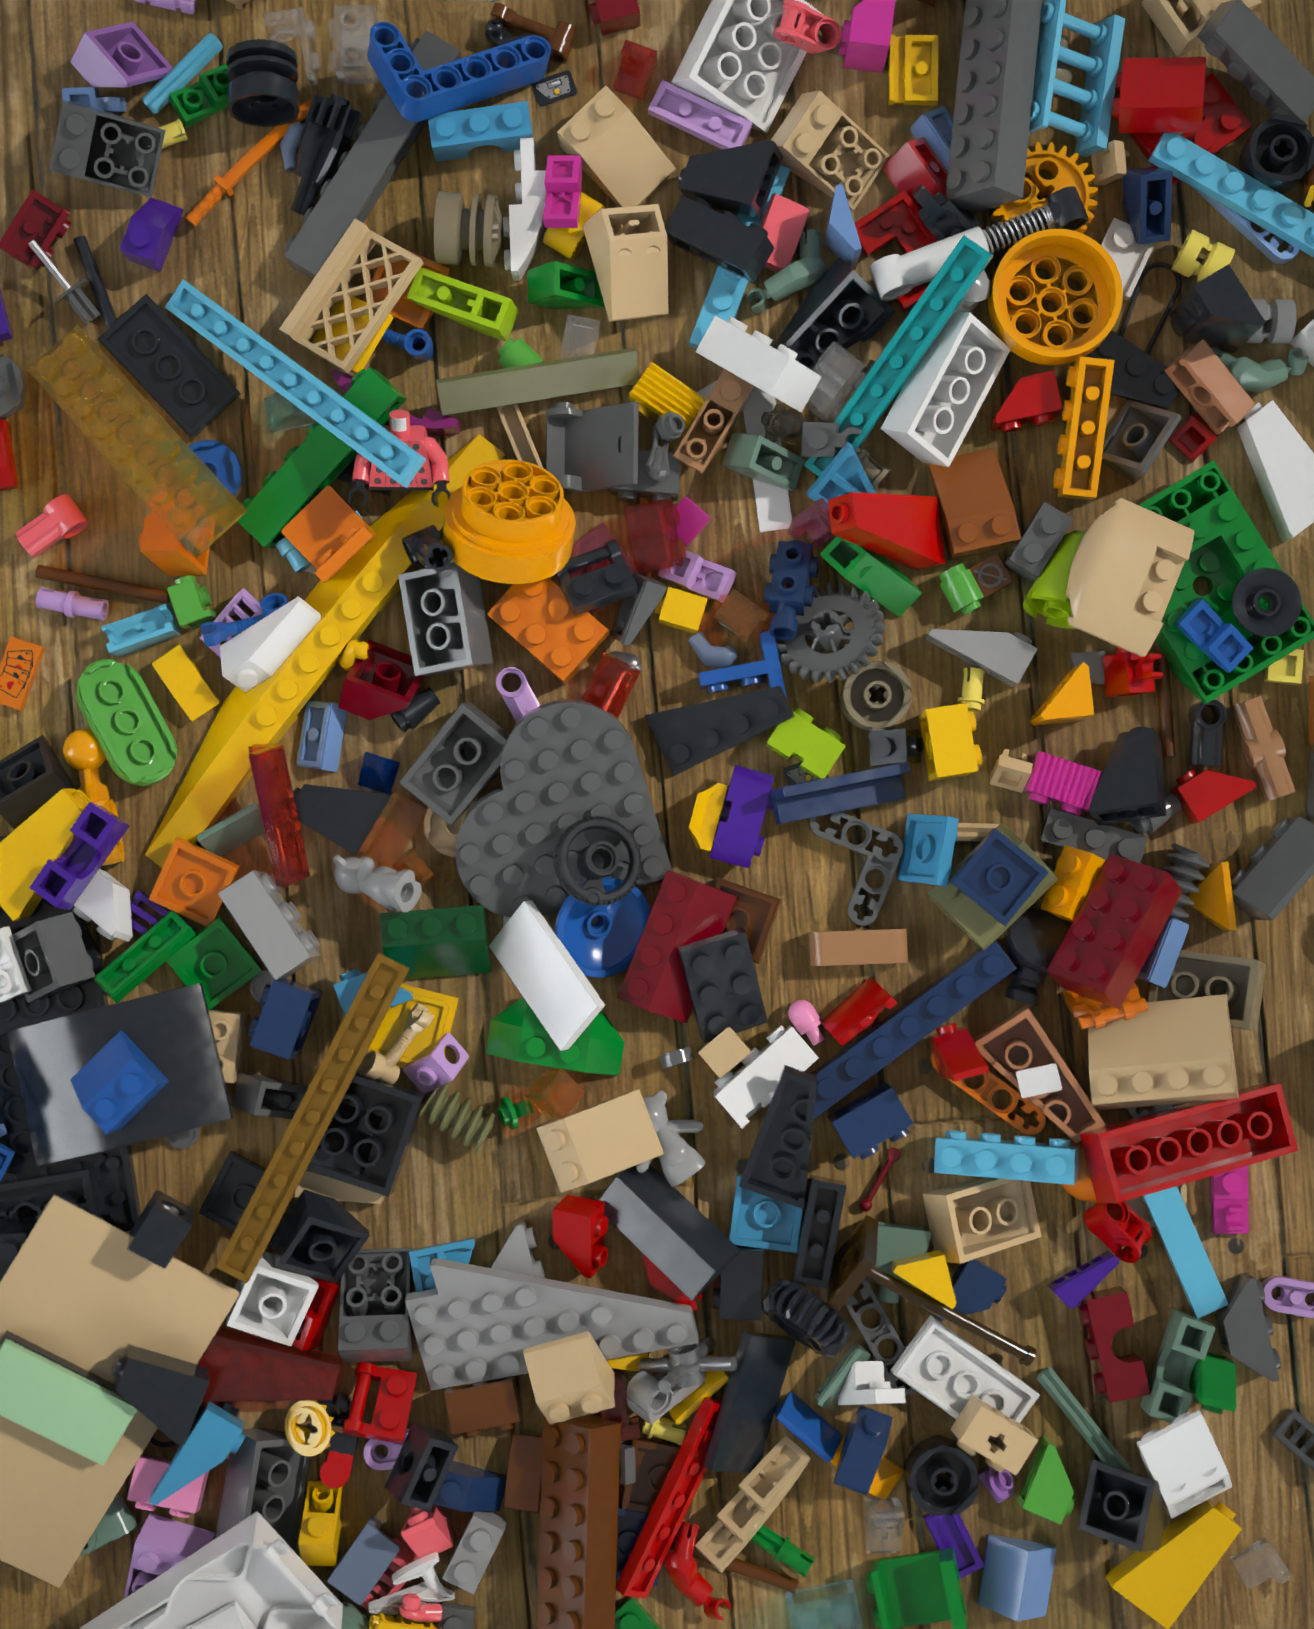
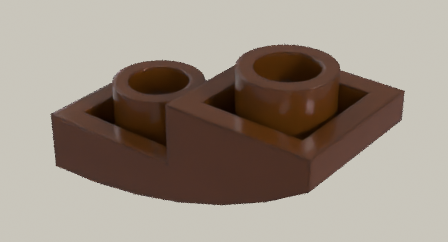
M513 1434L504 1508L539 1513L541 1502L542 1438Z

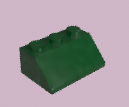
M484 905L380 913L384 955L410 968L404 980L491 973L487 911Z

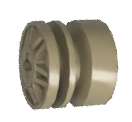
M439 191L436 198L434 216V255L436 264L459 265L463 250H469L472 266L478 265L480 252L483 251L485 267H494L502 239V215L499 209L498 195L488 194L485 209H482L481 193H475L470 208H465L462 192Z

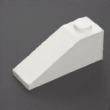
M298 596L220 646L222 676L244 692L265 681L275 673L321 619L320 613Z

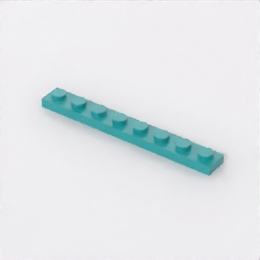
M965 235L962 236L834 421V423H839L838 433H842L845 429L851 427L862 430V434H853L849 437L848 442L853 447H861L992 259V254ZM810 457L804 466L817 476H820L834 457Z

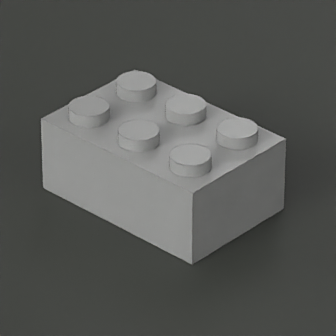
M252 870L219 892L218 895L275 980L286 979L321 956L317 950L320 947V943L311 930L305 931L298 922L302 918L301 914L291 901L286 903L279 893L283 888L278 879L272 873L268 875L263 871Z

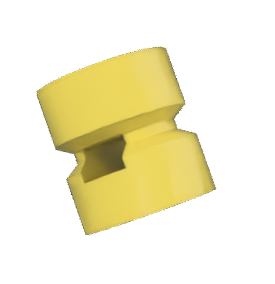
M1192 229L1178 252L1172 270L1188 278L1196 275L1197 282L1199 283L1230 264L1235 249L1220 242L1212 245L1208 236ZM1199 253L1206 255L1201 264L1196 261Z

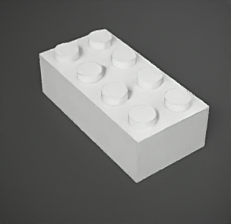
M955 311L903 385L881 430L922 463L949 467L1010 349L970 312Z

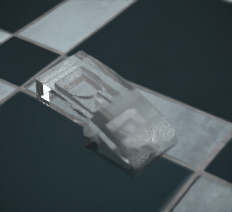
M568 314L560 359L595 354L601 320Z

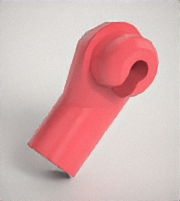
M413 1593L405 1594L402 1597V1605L399 1606V1612L402 1617L414 1622L441 1621L442 1606L440 1603H421L420 1597Z

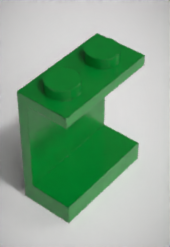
M954 1548L872 1560L871 1571L866 1573V1583L869 1595L875 1594L877 1606L873 1607L876 1629H893L950 1620L953 1629H967V1611Z

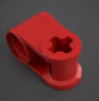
M1125 1201L1117 1204L1098 1202L1089 1207L1084 1214V1222L1089 1231L1096 1235L1118 1259L1127 1263H1134L1139 1260L1143 1244L1148 1243L1153 1235L1150 1225L1141 1219Z

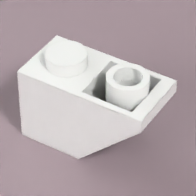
M99 869L74 904L73 912L88 922L93 920L99 926L96 930L107 939L113 941L115 938H119L129 942L133 937L130 891L108 872Z

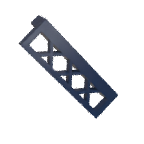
M905 762L784 786L769 791L776 825L905 799L901 775L911 772L910 764Z

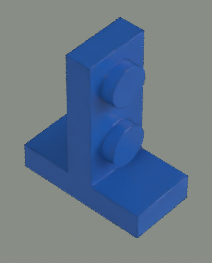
M769 632L760 633L759 642L763 657L762 661L698 673L700 689L708 688L709 693H718L729 690L728 684L741 682L742 687L754 686L762 683L761 678L767 677L768 687L781 686L786 696L775 637Z

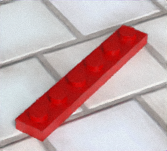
M704 1397L700 1407L697 1409L691 1427L682 1441L676 1459L667 1473L666 1480L656 1501L652 1505L647 1521L637 1537L636 1544L626 1565L622 1569L616 1590L623 1596L647 1598L707 1470L703 1465L722 1401Z

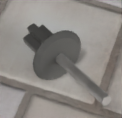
M34 239L29 242V246L65 289V292L56 299L55 304L65 298L86 325L100 315L99 311L80 289V286L88 279H81L71 286Z

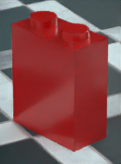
M1206 57L1123 58L1122 73L1117 74L1115 94H1120V98H1113L1112 119H1119V133L1202 132Z

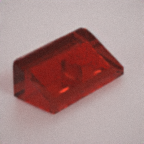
M603 653L580 701L592 703V705L602 708L618 719L641 671L608 653Z

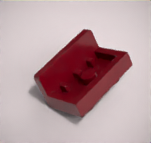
M32 189L1 238L0 249L31 270L35 269L38 264L44 267L45 264L28 243L34 239L50 259L54 250L49 248L56 236L62 239L72 223L67 220L70 211L66 208L62 209Z

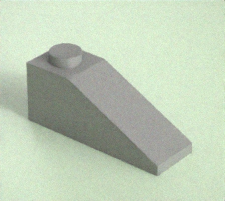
M931 629L925 637V640L976 668L984 669L986 674L1012 688L1018 685L1037 651V648L1030 645L1032 640L1018 632H1014L1012 635L1008 632Z

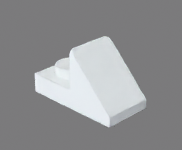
M882 1361L855 1362L838 1396V1405L905 1403V1388L891 1389L890 1382H885L884 1364Z

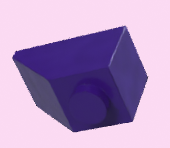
M150 198L131 217L120 250L129 261L161 272L184 210L155 198Z

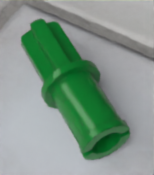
M762 1525L750 1541L773 1555V1561L777 1562L779 1560L802 1577H805L815 1557L791 1543L788 1536L784 1539L765 1525Z

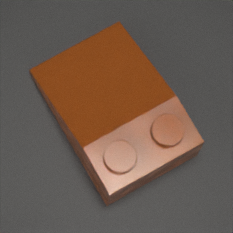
M994 448L957 455L949 467L928 464L934 495L938 500L939 516L949 560L1013 547L1021 540L1014 505Z

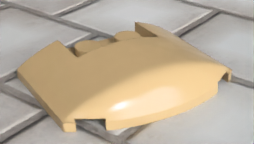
M1119 498L1113 503L1115 504L1113 507L1096 518L1085 533L1075 553L1066 592V599L1070 598L1073 617L1069 616L1067 618L1069 626L1140 657H1145L1163 625L1161 621L1184 562L1189 559L1195 530L1123 498Z

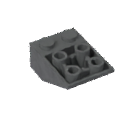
M63 100L50 171L152 198L165 130L96 108Z
M411 1248L360 1249L341 1276L338 1352L344 1363L407 1361L413 1359V1326L405 1303L407 1294L412 1293V1267L409 1256Z

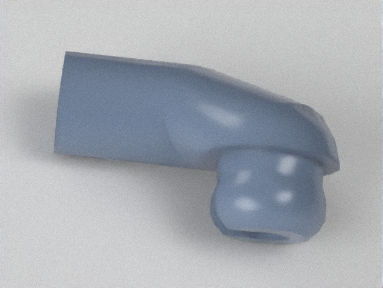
M294 122L291 124L281 140L280 148L284 168L287 173L296 172L298 148L305 123Z

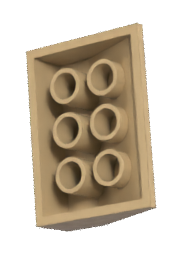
M1227 994L1146 1002L1148 1011L1136 1014V1018L1126 1021L1121 1018L1107 1022L1106 1027L1094 1029V1027L1088 1028L1092 1105L1098 1111L1239 1098Z

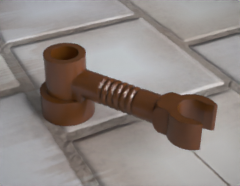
M495 2L490 13L493 16L492 19L502 21L503 27H513L536 36H541L550 44L549 60L558 64H565L572 50L570 44L576 32L573 25L565 21H559L556 28H552L518 15L506 5Z

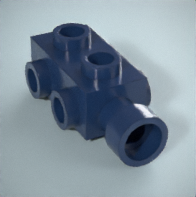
M800 540L779 541L777 554L771 553L769 573L773 574L772 583L766 582L764 603H769L770 612L776 613L771 618L769 633L777 639L790 640L795 638L798 628L796 615L804 616L805 608L813 606L814 587L809 586L810 577L817 578L819 557L813 556V546L810 543Z

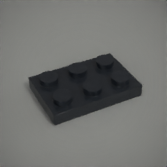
M743 927L678 947L697 1026L704 1043L713 1040L727 1027H731L737 1033L768 1022L747 934Z

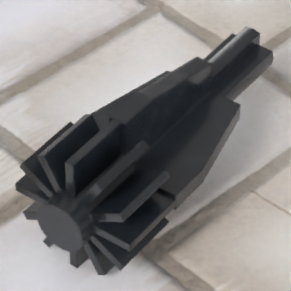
M319 94L313 97L300 138L295 175L301 177V181L290 209L297 214L304 216L307 210L313 207L319 188L329 178L333 179L339 169L338 162L342 154L349 150L351 140H354L362 114L357 110L351 109L349 106L350 101L335 94H331L330 98Z

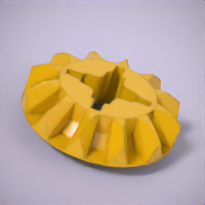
M316 1399L296 1402L291 1406L285 1418L286 1438L290 1446L303 1456L321 1454L323 1450L331 1446L329 1441L335 1434L331 1429V1422L334 1418L328 1416L326 1412L327 1405H320ZM311 1421L318 1431L311 1433V1430L302 1423Z

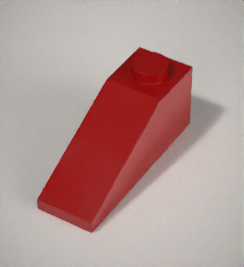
M956 1023L946 1024L936 1028L937 1034L929 1036L940 1076L952 1081H959L989 1072L988 1066L967 1028H957Z

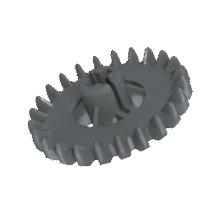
M830 582L827 583L826 594H822L819 588L814 585L813 606L805 608L804 616L796 615L798 621L796 637L790 640L775 638L778 643L776 646L778 654L781 655L782 664L789 666L791 673H800V677L803 680H807L812 676L814 683H819L823 677H826L828 683H832L835 676L845 680L849 671L853 674H858L857 666H868L870 664L868 656H876L878 654L876 646H880L884 642L881 635L886 629L882 622L884 615L881 610H878L877 601L873 599L870 602V596L867 591H864L860 597L858 587L855 585L849 594L843 582L840 583V589L837 593L834 592ZM850 621L853 623L854 630L844 629ZM807 639L814 640L811 648L807 644ZM822 649L824 651L834 653L822 654L819 653V651Z

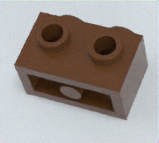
M515 1376L448 1387L444 1393L452 1435L461 1433L463 1438L473 1437L481 1434L482 1429L495 1427L496 1431L514 1428L516 1426L515 1422H520L522 1417Z

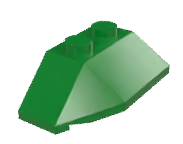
M522 997L491 1020L485 1054L517 1062L584 1073L619 1075L625 1041L601 1010L568 1050L560 1051L525 998Z

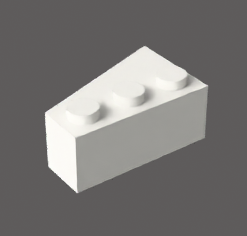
M715 315L695 352L802 413L822 376L797 362L795 359L798 354L786 346L780 344L775 349L770 346L773 340L757 330L750 335L745 332L748 326L730 316L726 322Z
M782 1025L777 1027L766 1037L769 1043L760 1051L756 1047L753 1048L751 1053L741 1061L744 1064L734 1073L730 1070L721 1079L718 1078L714 1082L718 1086L713 1090L715 1098L741 1128L750 1122L748 1120L749 1117L762 1106L765 1108L770 1103L784 1065L805 1071L819 1058L791 1025L786 1029Z

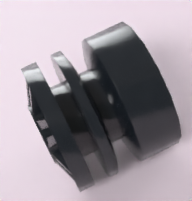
M265 39L246 40L236 43L229 48L226 55V64L228 66L227 78L229 85L227 88V101L230 116L238 122L259 127L280 126L296 119L300 112L299 90L296 85L298 81V58L296 52L286 44Z

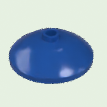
M604 877L603 887L605 891H613L623 882V879ZM636 887L621 900L604 906L588 905L569 895L558 913L555 934L584 975L608 977L618 974L630 966L651 910L645 896ZM598 916L597 923L591 925L592 919Z

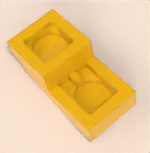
M180 643L152 662L158 675L192 722L220 703L219 698L202 677L200 670Z

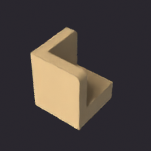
M727 1027L713 1040L705 1043L698 1049V1054L720 1079L751 1053L748 1045L744 1044L731 1027Z

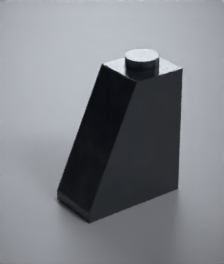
M770 140L690 156L686 168H683L680 172L678 188L685 197L693 201L696 197L701 198L713 208L760 219L783 156L776 143Z
M1135 727L1129 732L1119 733L1089 806L1090 814L1098 825L1166 816L1162 744L1154 728Z
M304 784L302 789L297 787L289 797L287 805L290 808L287 814L352 854L361 857L396 799L383 793Z
M128 1344L123 1356L117 1355L111 1370V1376H115V1390L176 1444L183 1446L210 1383L208 1367Z

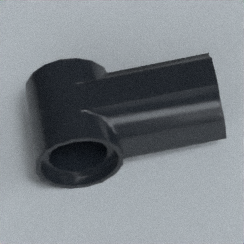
M433 524L402 538L403 547L413 566L422 564L425 568L433 569L437 573L449 569V563L454 556L450 546L442 540L439 531Z
M1212 700L1207 704L1199 701L1189 709L1188 720L1191 724L1189 765L1220 767L1222 727L1226 721L1227 712L1224 705L1218 700ZM1205 706L1212 709L1214 714L1213 721L1210 724L1204 723L1201 719V710Z

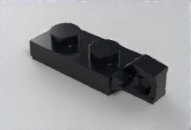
M922 184L911 192L917 202L923 207L917 214L921 218L922 223L938 241L974 228L947 196L944 197L941 192H938L933 197Z

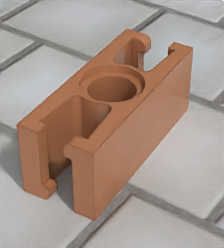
M1204 339L1196 343L1191 350L1188 348L1183 351L1164 370L1216 435L1223 432L1228 426L1236 425L1256 405Z

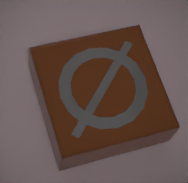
M997 553L968 568L984 595L983 599L1013 582Z

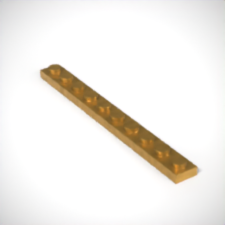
M381 953L377 954L216 1266L217 1269L245 1283L249 1282L410 968Z

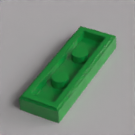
M172 910L93 979L115 1003H118L196 934Z

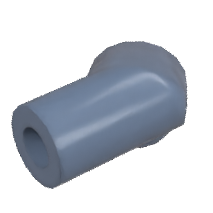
M702 631L688 640L702 663L706 666L726 668L737 660L738 654L733 646H711Z

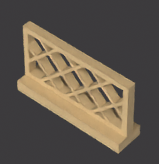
M354 219L279 330L294 345L301 349L305 348L348 374L424 262L420 257L369 230L364 223ZM375 244L380 245L383 257L368 261L367 255ZM404 259L410 262L403 273L393 275L391 263ZM385 265L387 278L371 282L369 270ZM363 272L364 285L349 289L348 283L354 274ZM388 286L389 294L385 300L374 303L372 291ZM366 293L367 306L352 310L350 298ZM344 300L345 312L330 317L329 311L335 302ZM369 314L370 322L366 328L355 331L353 319ZM347 321L348 334L333 338L331 325ZM325 327L326 340L314 344L309 342L317 329ZM350 342L351 350L342 361L336 358L334 346Z

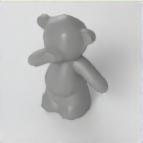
M335 855L333 858V862L336 864L334 870L335 881L343 892L349 894L364 893L390 912H408L417 904L422 889L421 883L415 881V873L413 871L403 869L397 872L385 866L375 868L373 859L367 856L361 858L346 857L343 859L340 855Z
M657 1091L653 1096L643 1097V1100L664 1151V1154L658 1156L667 1181L671 1187H674L698 1172L706 1163L703 1157L679 1135L683 1132L698 1133L702 1131L703 1124L697 1120L686 1119L668 1121V1113L665 1107L667 1094L663 1091ZM651 1159L636 1165L637 1171L640 1173L645 1172L649 1167Z

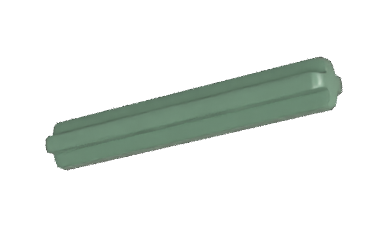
M1046 1367L1037 1375V1380L1101 1461L1134 1473L1051 1367Z

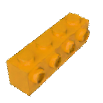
M1080 356L1074 362V366L1068 367L1066 386L1071 387L1070 400H1064L1062 420L1067 421L1065 434H1060L1057 454L1063 456L1061 468L1055 469L1053 488L1058 489L1057 497L1082 500L1097 498L1114 360Z

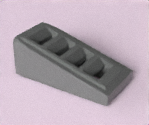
M633 572L632 576L638 585V594L622 600L610 632L612 637L627 646L634 640L667 590V586L658 580Z
M1292 1408L1271 1434L1314 1470V1455L1310 1458L1306 1454L1314 1444V1425ZM1297 1420L1302 1425L1290 1439L1286 1438L1284 1434ZM1308 1429L1312 1435L1301 1448H1298L1295 1445L1296 1442Z

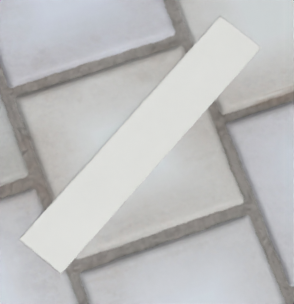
M754 386L752 396L743 410L746 434L760 435L782 447L775 397ZM753 479L760 532L793 528L788 490Z

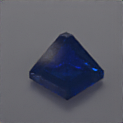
M365 751L358 785L391 795L400 762Z

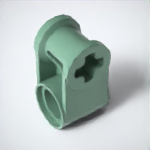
M121 1494L115 1496L79 1556L89 1554L104 1544L119 1539L137 1526Z

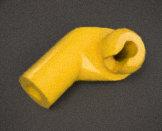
M357 639L349 641L339 658L340 666L346 672H349L356 659H367L369 644L364 641L358 642Z

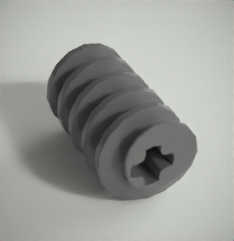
M1172 843V848L1178 854L1168 853L1166 859L1173 866H1162L1160 870L1169 872L1183 892L1170 917L1176 919L1177 917L1188 918L1189 914L1181 907L1182 905H1194V902L1187 896V893H1199L1200 890L1192 882L1193 880H1204L1205 877L1198 871V868H1209L1210 864L1199 853Z

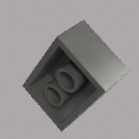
M455 562L449 563V569L440 573L433 569H422L398 575L415 676L440 675L494 664L479 577L468 573Z

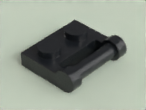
M615 539L604 542L603 547L570 558L565 567L554 575L575 616L638 594V585L625 563ZM607 559L611 563L608 566L574 578H570L568 574Z

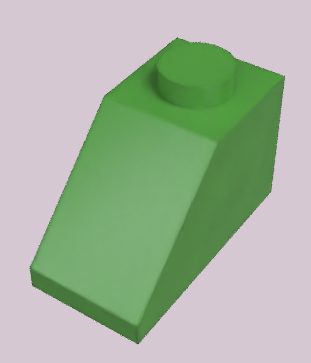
M1042 1435L1017 1500L1023 1509L1061 1525L1064 1516L1068 1517L1073 1510L1075 1503L1074 1491L1056 1447L1048 1437Z

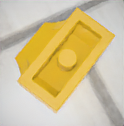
M715 783L707 790L697 794L688 830L696 848L699 850L711 851L728 785Z

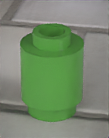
M512 338L509 339L498 351L501 355L498 363L503 368L544 362L522 338H519L517 341H514Z
M963 563L939 575L942 582L939 585L954 613L961 611L963 616L981 607L979 601L984 598V595L970 569L966 570Z

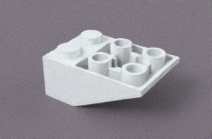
M1200 1410L1192 1414L1184 1413L1178 1416L1173 1421V1424L1162 1430H1151L1142 1437L1141 1441L1137 1442L1148 1477L1158 1481L1164 1507L1171 1519L1232 1487L1228 1470Z

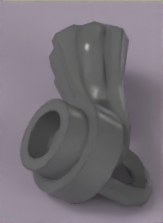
M667 412L660 415L652 429V450L645 465V473L654 481L660 482L670 475L668 460L669 441L679 438L685 429V422L677 413ZM664 440L663 447L658 445V442Z

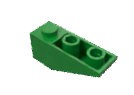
M838 536L820 553L844 578L863 592L867 591L870 597L898 617L923 593L884 556Z

